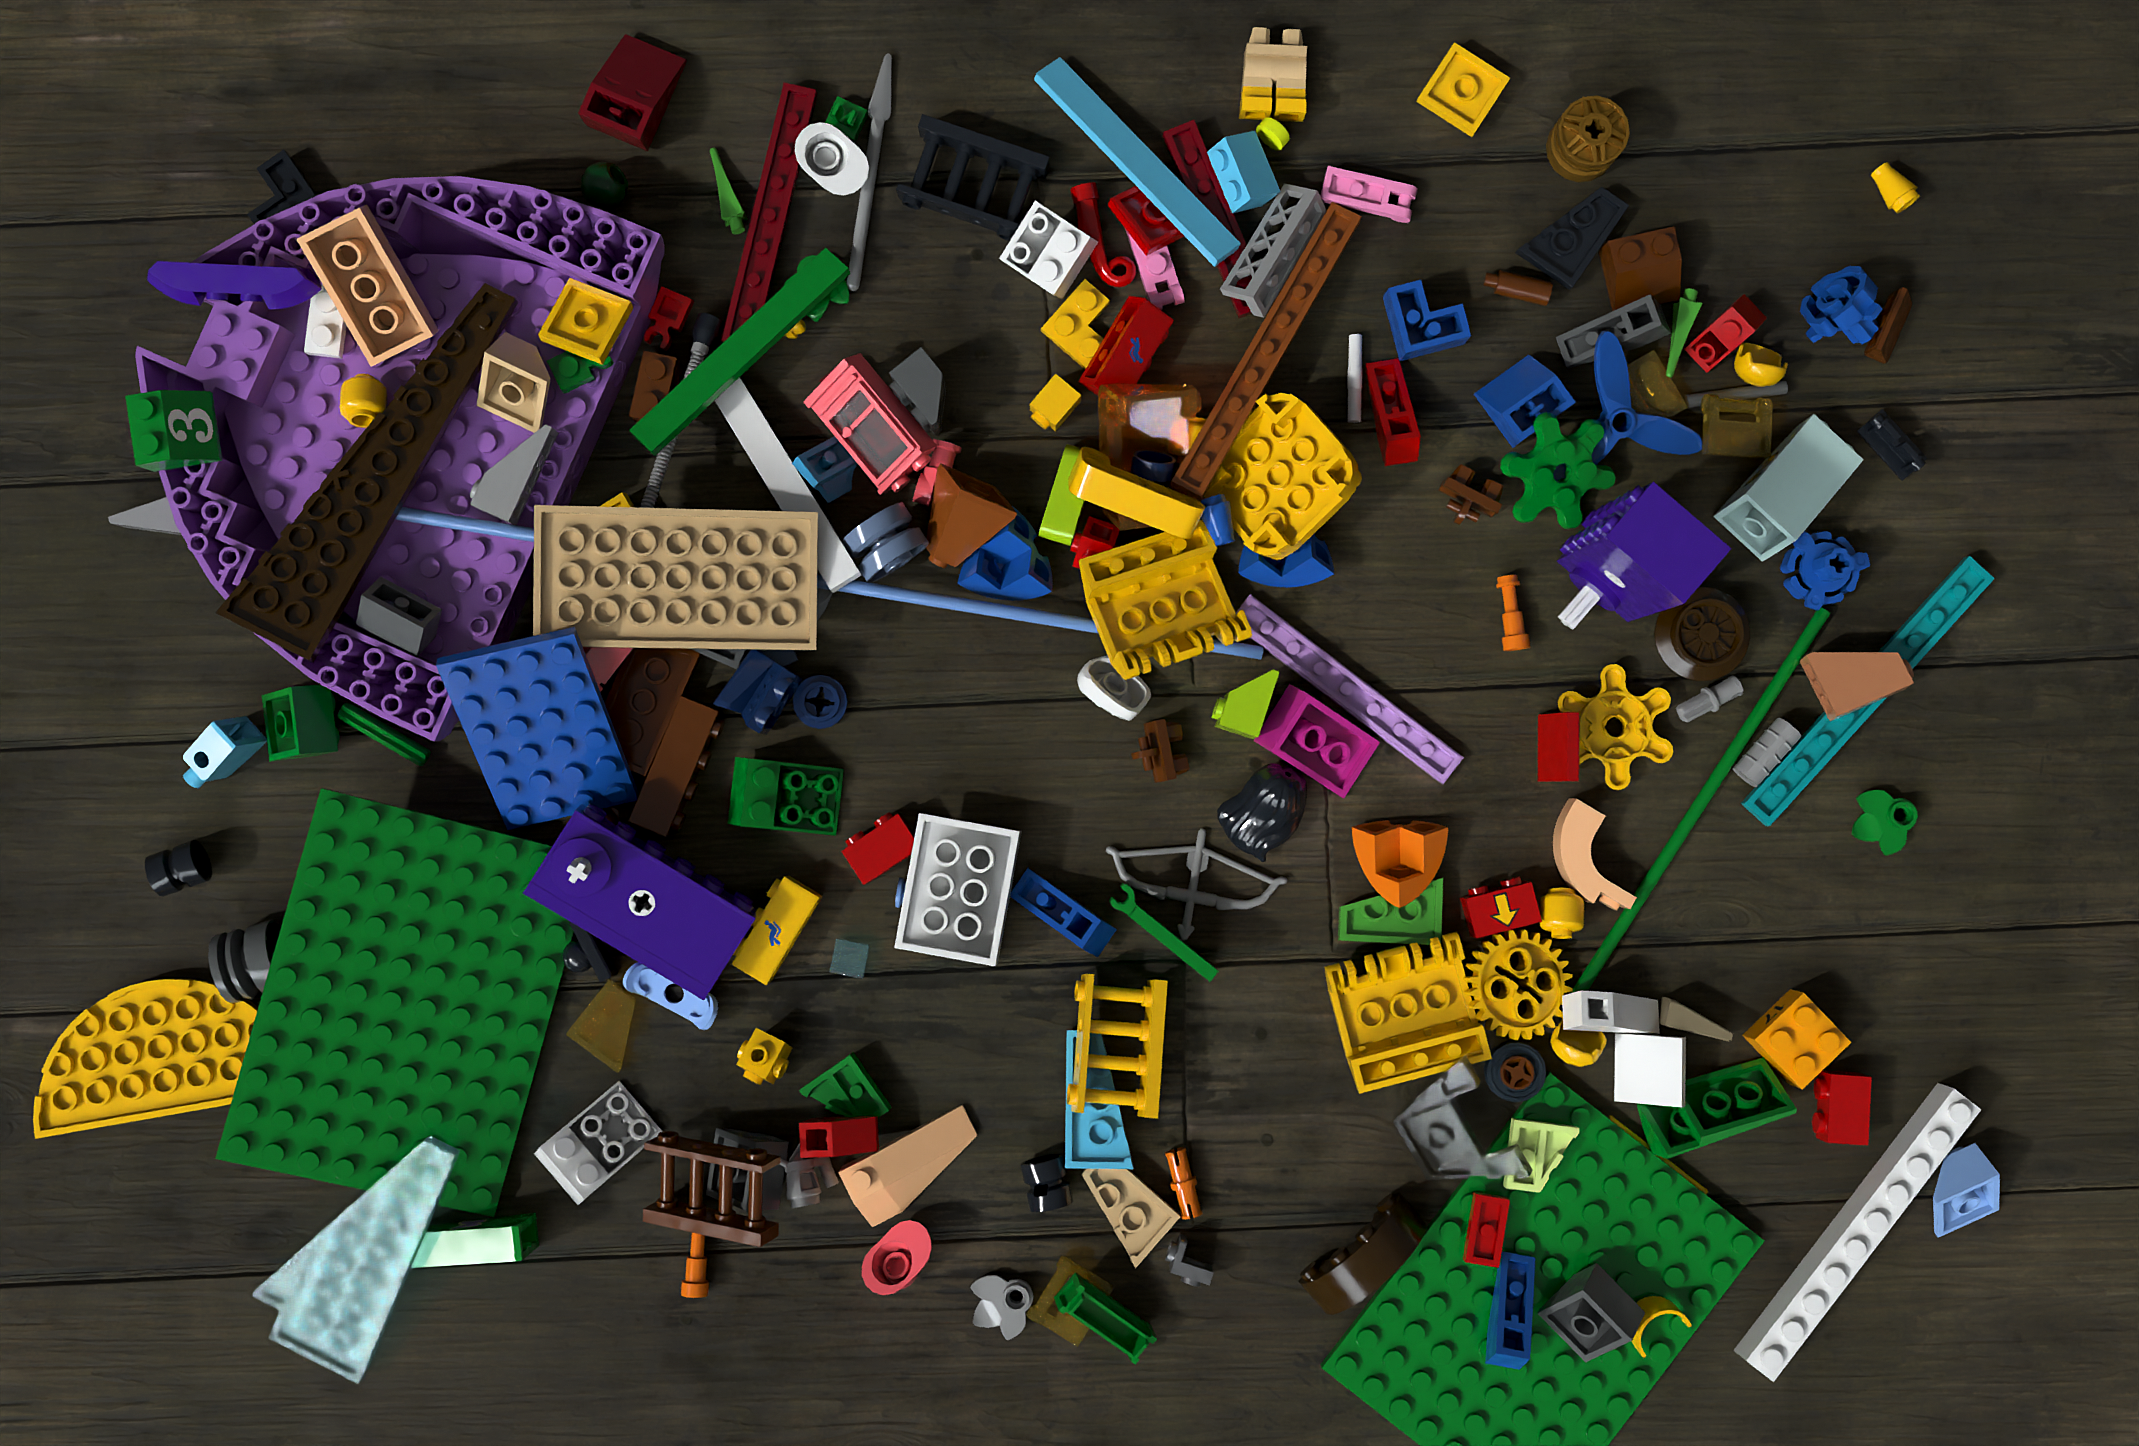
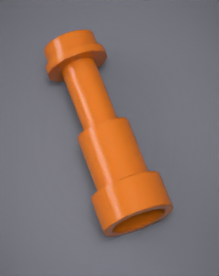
M1517 575L1498 577L1496 588H1502L1505 613L1502 614L1505 637H1502L1503 651L1531 648L1529 634H1525L1522 611L1518 610L1515 586H1519L1520 581H1518Z
M692 1233L690 1256H687L686 1276L682 1280L681 1296L689 1298L708 1296L709 1281L706 1280L707 1257L704 1256L705 1235Z

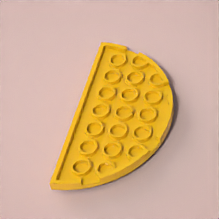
M184 978L151 980L112 992L76 1017L60 1035L51 1049L41 1071L44 1074L40 1084L39 1095L35 1096L33 1123L35 1139L230 1105L258 1006L247 998L242 1002L229 1003L220 995L215 984Z

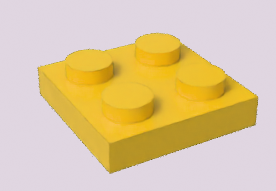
M1454 42L1416 102L1473 137L1507 85L1510 77Z
M569 278L538 336L542 342L603 365L632 312L633 305L629 300Z

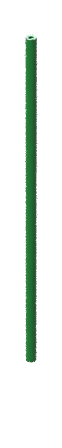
M1820 608V610L1814 613L1633 894L1637 899L1631 909L1624 908L1573 987V992L1570 993L1589 990L1830 616L1829 611Z

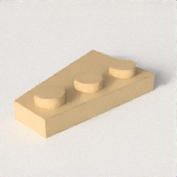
M1084 1169L1082 1171L1084 1180L1136 1268L1181 1217L1180 1214L1129 1169Z

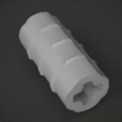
M1777 718L1767 730H1764L1763 735L1753 743L1754 745L1745 755H1742L1741 760L1733 767L1734 772L1753 787H1757L1769 775L1772 769L1778 763H1781L1780 760L1789 750H1792L1794 744L1801 738L1799 731L1782 718Z

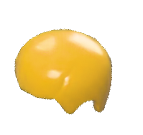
M1745 342L1740 344L1735 357L1734 368L1738 376L1745 383L1764 387L1772 386L1779 382L1785 376L1788 363L1785 362L1783 367H1781L1782 356L1779 353Z
M1562 1018L1551 1035L1550 1043L1556 1055L1565 1063L1583 1067L1591 1065L1598 1060L1607 1043V1039L1603 1032L1563 1030Z

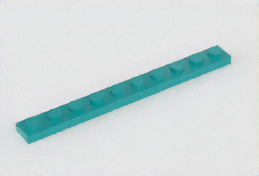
M1964 557L1879 652H1898L1902 660L1906 659L1913 669L1995 578L1972 557ZM1886 698L1833 721H1829L1824 711L1794 744L1792 750H1789L1780 760L1781 763H1778L1772 769L1769 775L1749 793L1741 804L1762 824L1770 826Z

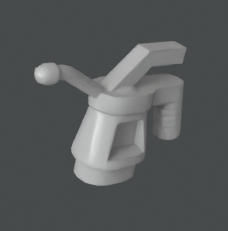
M800 1143L790 1160L781 1159L779 1164L785 1167V1172L787 1173L786 1197L787 1200H790L792 1209L821 1203L819 1194L822 1193V1189L814 1167L819 1168L826 1188L839 1183L829 1157L804 1160L800 1158Z

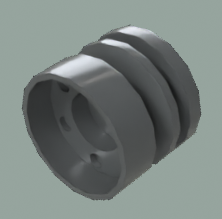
M272 919L250 925L246 928V931L234 929L229 933H219L211 938L208 952L210 971L216 988L227 1002L234 1004L242 1002L245 998H256L260 991L263 993L282 926L278 921Z

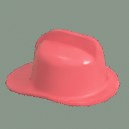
M912 1220L899 1222L865 1255L862 1264V1278L865 1285L872 1292L880 1295L894 1294L901 1289L907 1288L915 1281L918 1273L928 1262L932 1250L931 1236L927 1228L921 1223Z

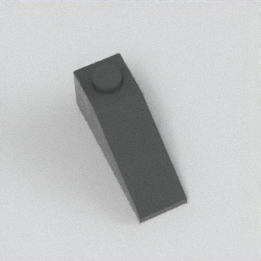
M1650 294L1556 337L1565 365L1569 369L1594 361L1595 344L1602 331L1606 330L1613 333L1618 338L1623 352L1640 348L1671 334L1660 303Z

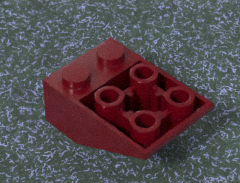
M625 34L591 82L579 109V116L586 126L648 151L687 60Z

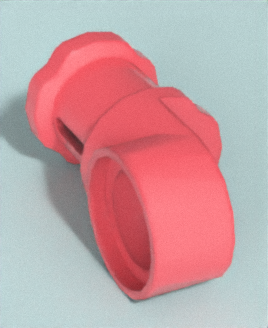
M933 439L937 447L933 450L929 466H925L923 473L919 476L913 502L926 506L930 505L939 464L942 463L952 468L956 454L961 452L962 448L960 446Z

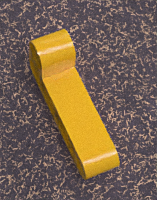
M1090 447L1081 448L1068 478L1069 491L1075 496L1184 539L1192 538L1205 509L1204 504L1190 496L1111 466L1108 456Z

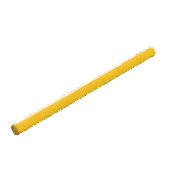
M1609 1116L1612 1122L1649 1150L1644 1140L1613 1116ZM1656 1155L1704 1194L1708 1193L1706 1188L1670 1160Z

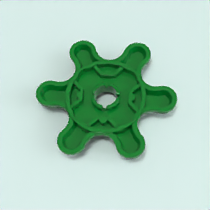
M1543 412L1536 417L1533 424L1537 437L1535 447L1525 454L1509 452L1500 462V469L1504 475L1518 477L1523 480L1525 485L1523 496L1513 506V517L1520 523H1527L1533 521L1544 508L1551 507L1556 511L1557 521L1561 527L1565 529L1576 528L1582 522L1580 500L1584 493L1591 488L1605 490L1612 487L1615 483L1616 477L1613 470L1606 465H1596L1592 460L1593 450L1604 436V428L1599 421L1588 419L1581 424L1575 433L1564 435L1560 431L1557 417L1553 413ZM1560 464H1564L1566 467L1564 475L1566 477L1555 480L1553 476L1555 468Z

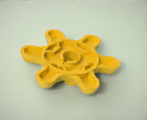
M1610 664L1601 671V690L1595 697L1585 698L1577 692L1566 691L1558 699V708L1562 713L1579 712L1580 714L1579 765L1588 758L1599 759L1605 766L1606 784L1614 790H1621L1630 783V764L1636 757L1646 756L1656 763H1665L1672 757L1673 746L1667 739L1657 736L1652 727L1655 716L1669 708L1671 697L1663 688H1653L1643 696L1632 695L1626 688L1624 669L1617 664ZM1610 718H1617L1622 723V732L1617 737L1609 735L1605 729L1606 723Z

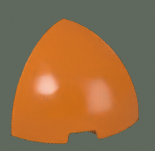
M1388 820L1353 826L1352 837L1355 852L1365 876L1374 889L1386 901L1398 908L1406 906L1415 900L1431 883L1441 865L1447 845L1448 827L1423 821H1411L1407 825H1393Z

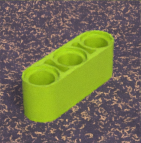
M1066 444L1038 536L1071 546L1085 500L1072 494L1068 486V478L1081 448Z

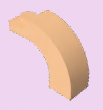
M1569 798L1557 819L1553 834L1554 859L1562 879L1585 902L1595 903L1597 897L1601 895L1599 901L1613 910L1617 911L1619 906L1631 909L1637 897L1605 879L1597 871L1592 861V840L1605 815L1577 798Z

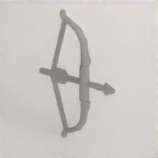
M1199 829L1195 846L1118 851L1113 846L1106 848V852L1113 856L1120 878L1134 890L1149 894L1159 900H1163L1166 897L1167 899L1186 902L1183 923L1177 925L1182 940H1187L1195 929L1191 926L1194 904L1210 907L1216 906L1217 910H1247L1264 904L1279 885L1287 883V878L1280 876L1274 879L1205 848V829ZM1188 853L1186 866L1191 870L1189 888L1163 887L1137 881L1126 872L1121 858ZM1209 856L1270 884L1260 896L1249 900L1225 898L1213 893L1197 891L1199 873L1207 869Z

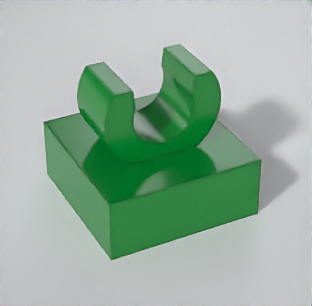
M837 96L825 123L839 129L855 144L869 115L868 110Z

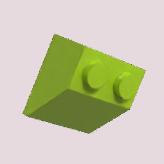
M1271 670L1230 691L1224 698L1220 697L1217 699L1211 718L1217 719L1215 727L1247 738H1258L1279 671Z

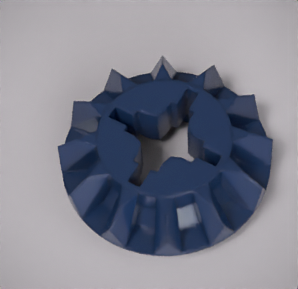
M816 675L805 679L797 687L793 698V706L798 718L807 726L816 729L832 727L843 718L848 706L846 692L841 684L825 675ZM823 687L825 699L835 703L834 705L824 706L822 712H820V717H818L817 706L806 701L807 699L818 698Z

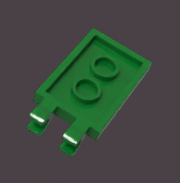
M1122 883L1120 887L1127 892L1128 897L1124 902H1118L1111 896L1109 899L1111 905L1115 909L1127 914L1211 982L1219 972L1215 966L1135 903L1134 891L1128 884Z

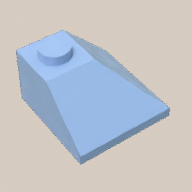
M1976 1143L1965 1148H1955L1943 1159L1933 1196L1934 1233L1938 1238L1999 1210L2000 1174Z

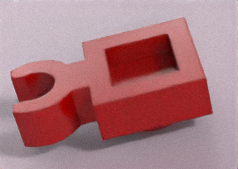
M661 286L648 315L650 320L656 323L646 330L644 341L647 344H651L654 336L662 335L663 341L660 348L667 351L672 343L671 330L682 331L694 301Z

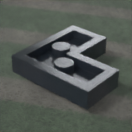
M282 150L256 168L275 196L247 215L255 224L260 220H264L318 196L289 153L285 150Z

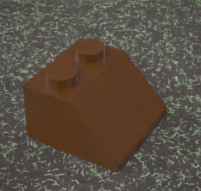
M1674 226L1609 240L1599 250L1612 311L1650 294L1660 305L1679 301L1682 257Z

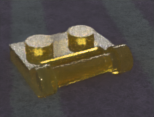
M1705 394L1701 401V411L1704 414L1702 455L1749 458L1771 457L1772 400L1760 397L1756 401L1719 398L1716 394ZM1719 412L1754 414L1756 422L1719 420Z
M1061 1256L1056 1264L1058 1267L1036 1305H1031L1026 1315L1035 1323L1045 1326L1078 1347L1089 1328L1067 1312L1062 1314L1058 1311L1055 1317L1048 1314L1047 1311L1053 1303L1055 1295L1061 1290L1068 1276L1073 1275L1075 1272L1107 1295H1110L1113 1285L1071 1259Z

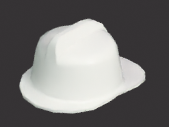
M819 122L808 125L798 135L794 150L797 162L824 189L832 194L844 196L855 193L863 187L869 173L867 157L839 129L831 124Z

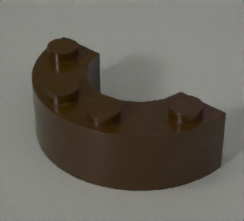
M1399 1192L1394 1196L1392 1194L1387 1195L1376 1206L1378 1211L1374 1213L1372 1222L1358 1231L1355 1235L1357 1240L1348 1248L1345 1246L1339 1248L1328 1260L1322 1259L1318 1264L1316 1262L1310 1263L1301 1272L1300 1276L1302 1278L1298 1282L1326 1314L1333 1315L1345 1311L1369 1296L1405 1263L1421 1242L1426 1232L1427 1224Z

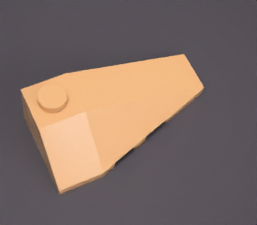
M962 1104L880 1146L879 1151L868 1152L843 1165L838 1173L854 1205L871 1227H874L903 1212L978 1134Z

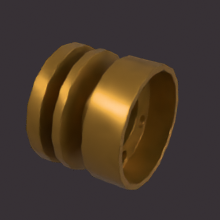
M1597 95L1582 97L1571 103L1551 129L1547 139V158L1553 169L1563 178L1575 182L1592 181L1603 175L1625 149L1629 138L1628 119L1622 108L1611 99Z

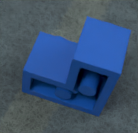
M1421 280L1390 287L1383 296L1399 361L1461 346L1471 337L1463 304L1430 312Z

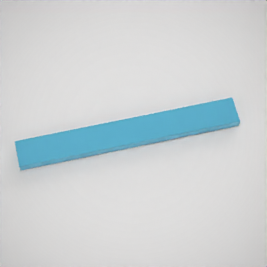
M1061 57L1036 73L1035 82L1214 267L1238 250L1241 243Z

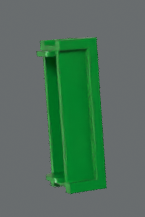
M1076 1272L1054 1297L1058 1311L1062 1314L1067 1312L1127 1354L1130 1361L1134 1364L1140 1360L1139 1355L1150 1342L1153 1344L1157 1340L1150 1324Z

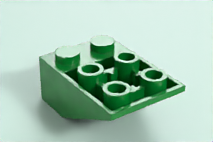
M735 757L727 824L836 836L844 769Z

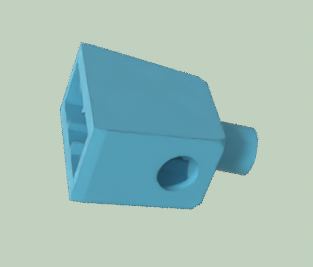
M246 716L213 721L184 753L183 759L190 768L183 774V778L194 788H200L208 781L227 778L267 742V738Z

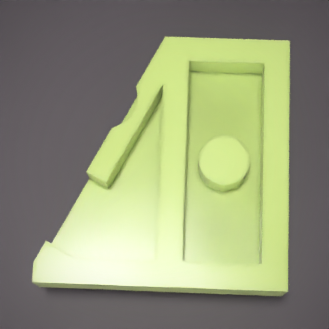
M1511 1118L1503 1186L1508 1189L1540 1193L1549 1180L1550 1172L1557 1168L1564 1157L1562 1154L1573 1137L1576 1139L1580 1128L1572 1125Z

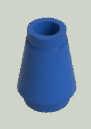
M1225 494L1201 500L1200 502L1205 506L1201 518L1212 540H1214L1215 546L1235 541L1230 501H1226Z

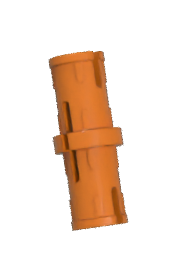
M1186 1147L1177 1148L1179 1162H1177L1174 1149L1166 1151L1165 1156L1167 1157L1173 1179L1170 1182L1171 1189L1176 1191L1181 1219L1186 1220L1190 1219L1191 1215L1188 1204L1191 1206L1193 1218L1202 1215L1203 1212L1200 1208L1195 1185H1197L1196 1176L1191 1174Z

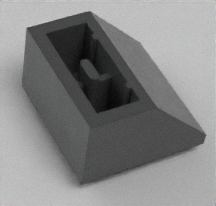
M920 347L889 372L893 381L889 386L905 407L909 404L912 406L913 410L911 413L927 433L931 430L937 437L942 431L947 386L943 373Z

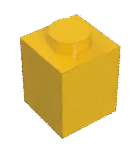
M1055 374L1030 403V411L1033 412L1031 418L1043 429L1046 430L1050 426L1056 432L1081 402V394Z

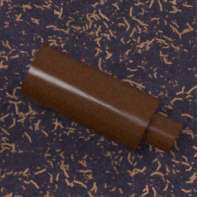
M1500 270L1498 275L1486 272L1483 285L1494 288L1493 293L1547 306L1553 282Z

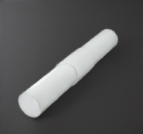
M1361 334L1349 335L1347 389L1348 422L1351 423L1361 422Z

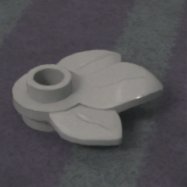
M987 1275L974 1281L971 1285V1290L981 1300L975 1309L973 1324L985 1328L1000 1326L1006 1340H1010L1020 1334L1026 1324L1025 1311L1030 1308L1033 1302V1291L1030 1285L1021 1279L1006 1281L998 1275ZM1018 1290L1022 1293L1023 1298L1019 1301H1014L1011 1299L1010 1293Z

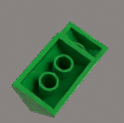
M1764 1057L1685 1080L1684 1107L1637 1103L1649 1151L1666 1159L1797 1112V1108Z

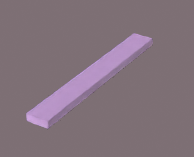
M1251 594L1237 610L1236 615L1239 610H1244L1251 627L1252 640L1439 783H1445L1464 758Z

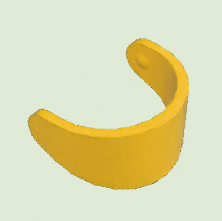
M1660 1296L1645 1297L1637 1302L1645 1314L1632 1343L1639 1354L1645 1358L1646 1354L1641 1346L1642 1332L1646 1325L1659 1315L1675 1314L1681 1317L1688 1328L1692 1324L1670 1300Z

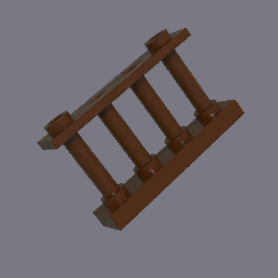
M675 1131L660 1132L657 1137L644 1143V1150L661 1153L660 1198L643 1208V1222L762 1247L779 1236V1223L768 1221L762 1216L763 1173L780 1164L781 1156L767 1154V1150L761 1148L746 1150L680 1137L679 1133ZM675 1156L690 1159L689 1204L679 1202L674 1197ZM704 1162L719 1164V1210L707 1208V1205L703 1203ZM733 1168L749 1171L748 1216L736 1214V1211L733 1210Z

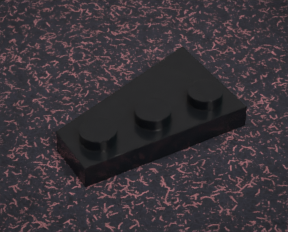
M1600 187L1528 243L1517 249L1515 253L1571 290L1629 205L1605 188Z

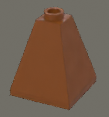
M940 463L936 473L927 532L929 544L926 549L930 553L928 559L942 568H946L948 564L954 567L958 566L1014 520L1017 512L995 486Z

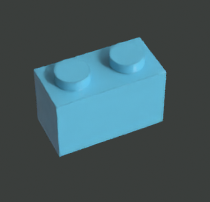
M1256 131L1226 136L1207 152L1232 213L1261 207L1281 192Z

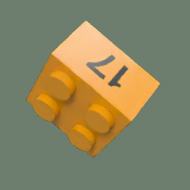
M1792 989L1785 993L1742 1035L1789 1085L1802 1090L1851 1043L1804 992Z

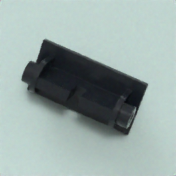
M1883 409L1857 431L1901 481L1913 471H1918L1926 464L1925 460L1927 457Z

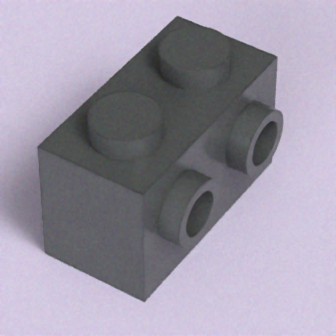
M379 577L361 595L356 625L418 657L436 638L442 609L391 581Z

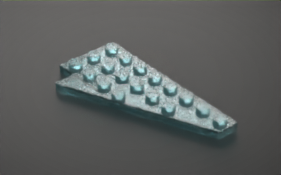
M429 1135L253 1292L252 1296L280 1310L269 1339L359 1384L366 1376L460 1150Z

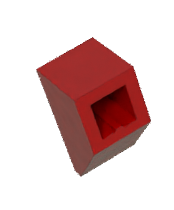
M1743 294L1689 343L1684 350L1708 373L1752 335L1767 317Z
M877 1116L811 1118L799 1123L800 1158L836 1157L879 1151Z

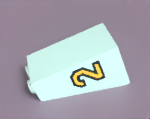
M1813 414L1796 426L1713 517L1763 562L1795 542L1864 459L1855 452L1852 446L1836 435L1827 423Z

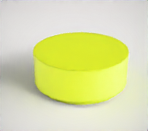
M1264 118L1256 127V132L1260 139L1274 150H1282L1290 140L1286 128L1273 118Z

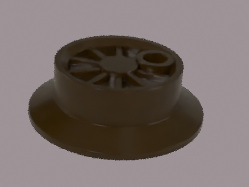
M1698 587L1684 604L1660 611L1655 624L1654 638L1661 659L1673 672L1686 679L1709 681L1730 673L1743 660L1749 646L1750 626L1743 608L1733 597L1715 588Z

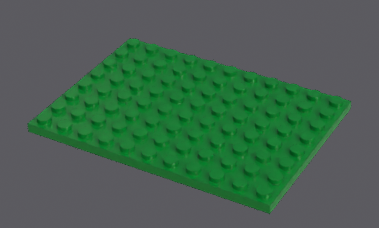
M322 787L215 1159L494 1217L564 969L563 950L571 942L574 933L569 924L570 921L523 894L553 845Z
M1546 1071L1544 1085L1537 1095L1522 1102L1428 1224L1426 1232L1415 1251L1381 1285L1320 1364L1323 1370L1420 1446H1608L1765 1241L1554 1075ZM1511 1118L1572 1125L1580 1128L1576 1139L1573 1137L1562 1154L1564 1157L1557 1168L1550 1172L1549 1180L1540 1193L1508 1189L1503 1186ZM1473 1192L1497 1195L1510 1199L1502 1251L1535 1257L1530 1360L1520 1370L1485 1364L1487 1329L1498 1268L1466 1263L1463 1260ZM1597 1263L1636 1303L1649 1296L1666 1298L1682 1311L1692 1326L1688 1328L1678 1315H1659L1652 1319L1642 1332L1641 1346L1646 1354L1645 1358L1639 1354L1632 1341L1585 1362L1542 1319L1538 1311L1574 1274Z

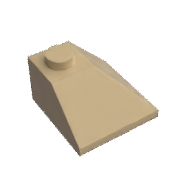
M504 332L484 352L476 405L533 433L542 427L551 379L537 347Z

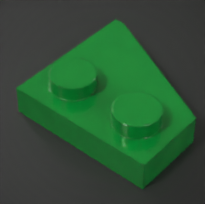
M854 1052L799 1090L803 1096H811L825 1104L826 1109L845 1117L877 1116L879 1118L892 1108Z

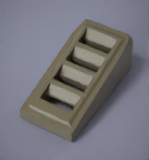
M1661 998L1658 1010L1659 1024L1728 1042L1729 1040L1732 1041L1733 1034L1726 1028L1674 999Z

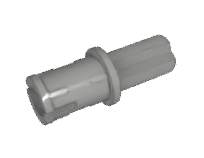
M1732 675L1711 688H1702L1700 694L1679 704L1676 707V711L1682 721L1690 722L1710 710L1712 712L1718 711L1719 706L1737 696L1743 695L1744 690L1740 681Z

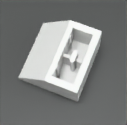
M1035 201L999 259L1052 295L1063 299L1098 244V241Z

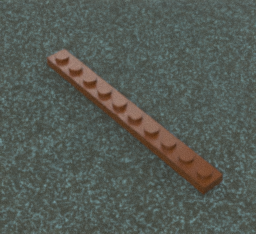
M1331 202L1173 477L1171 486L1200 501L1203 499L1257 403L1255 401L1264 392L1357 229L1362 216Z

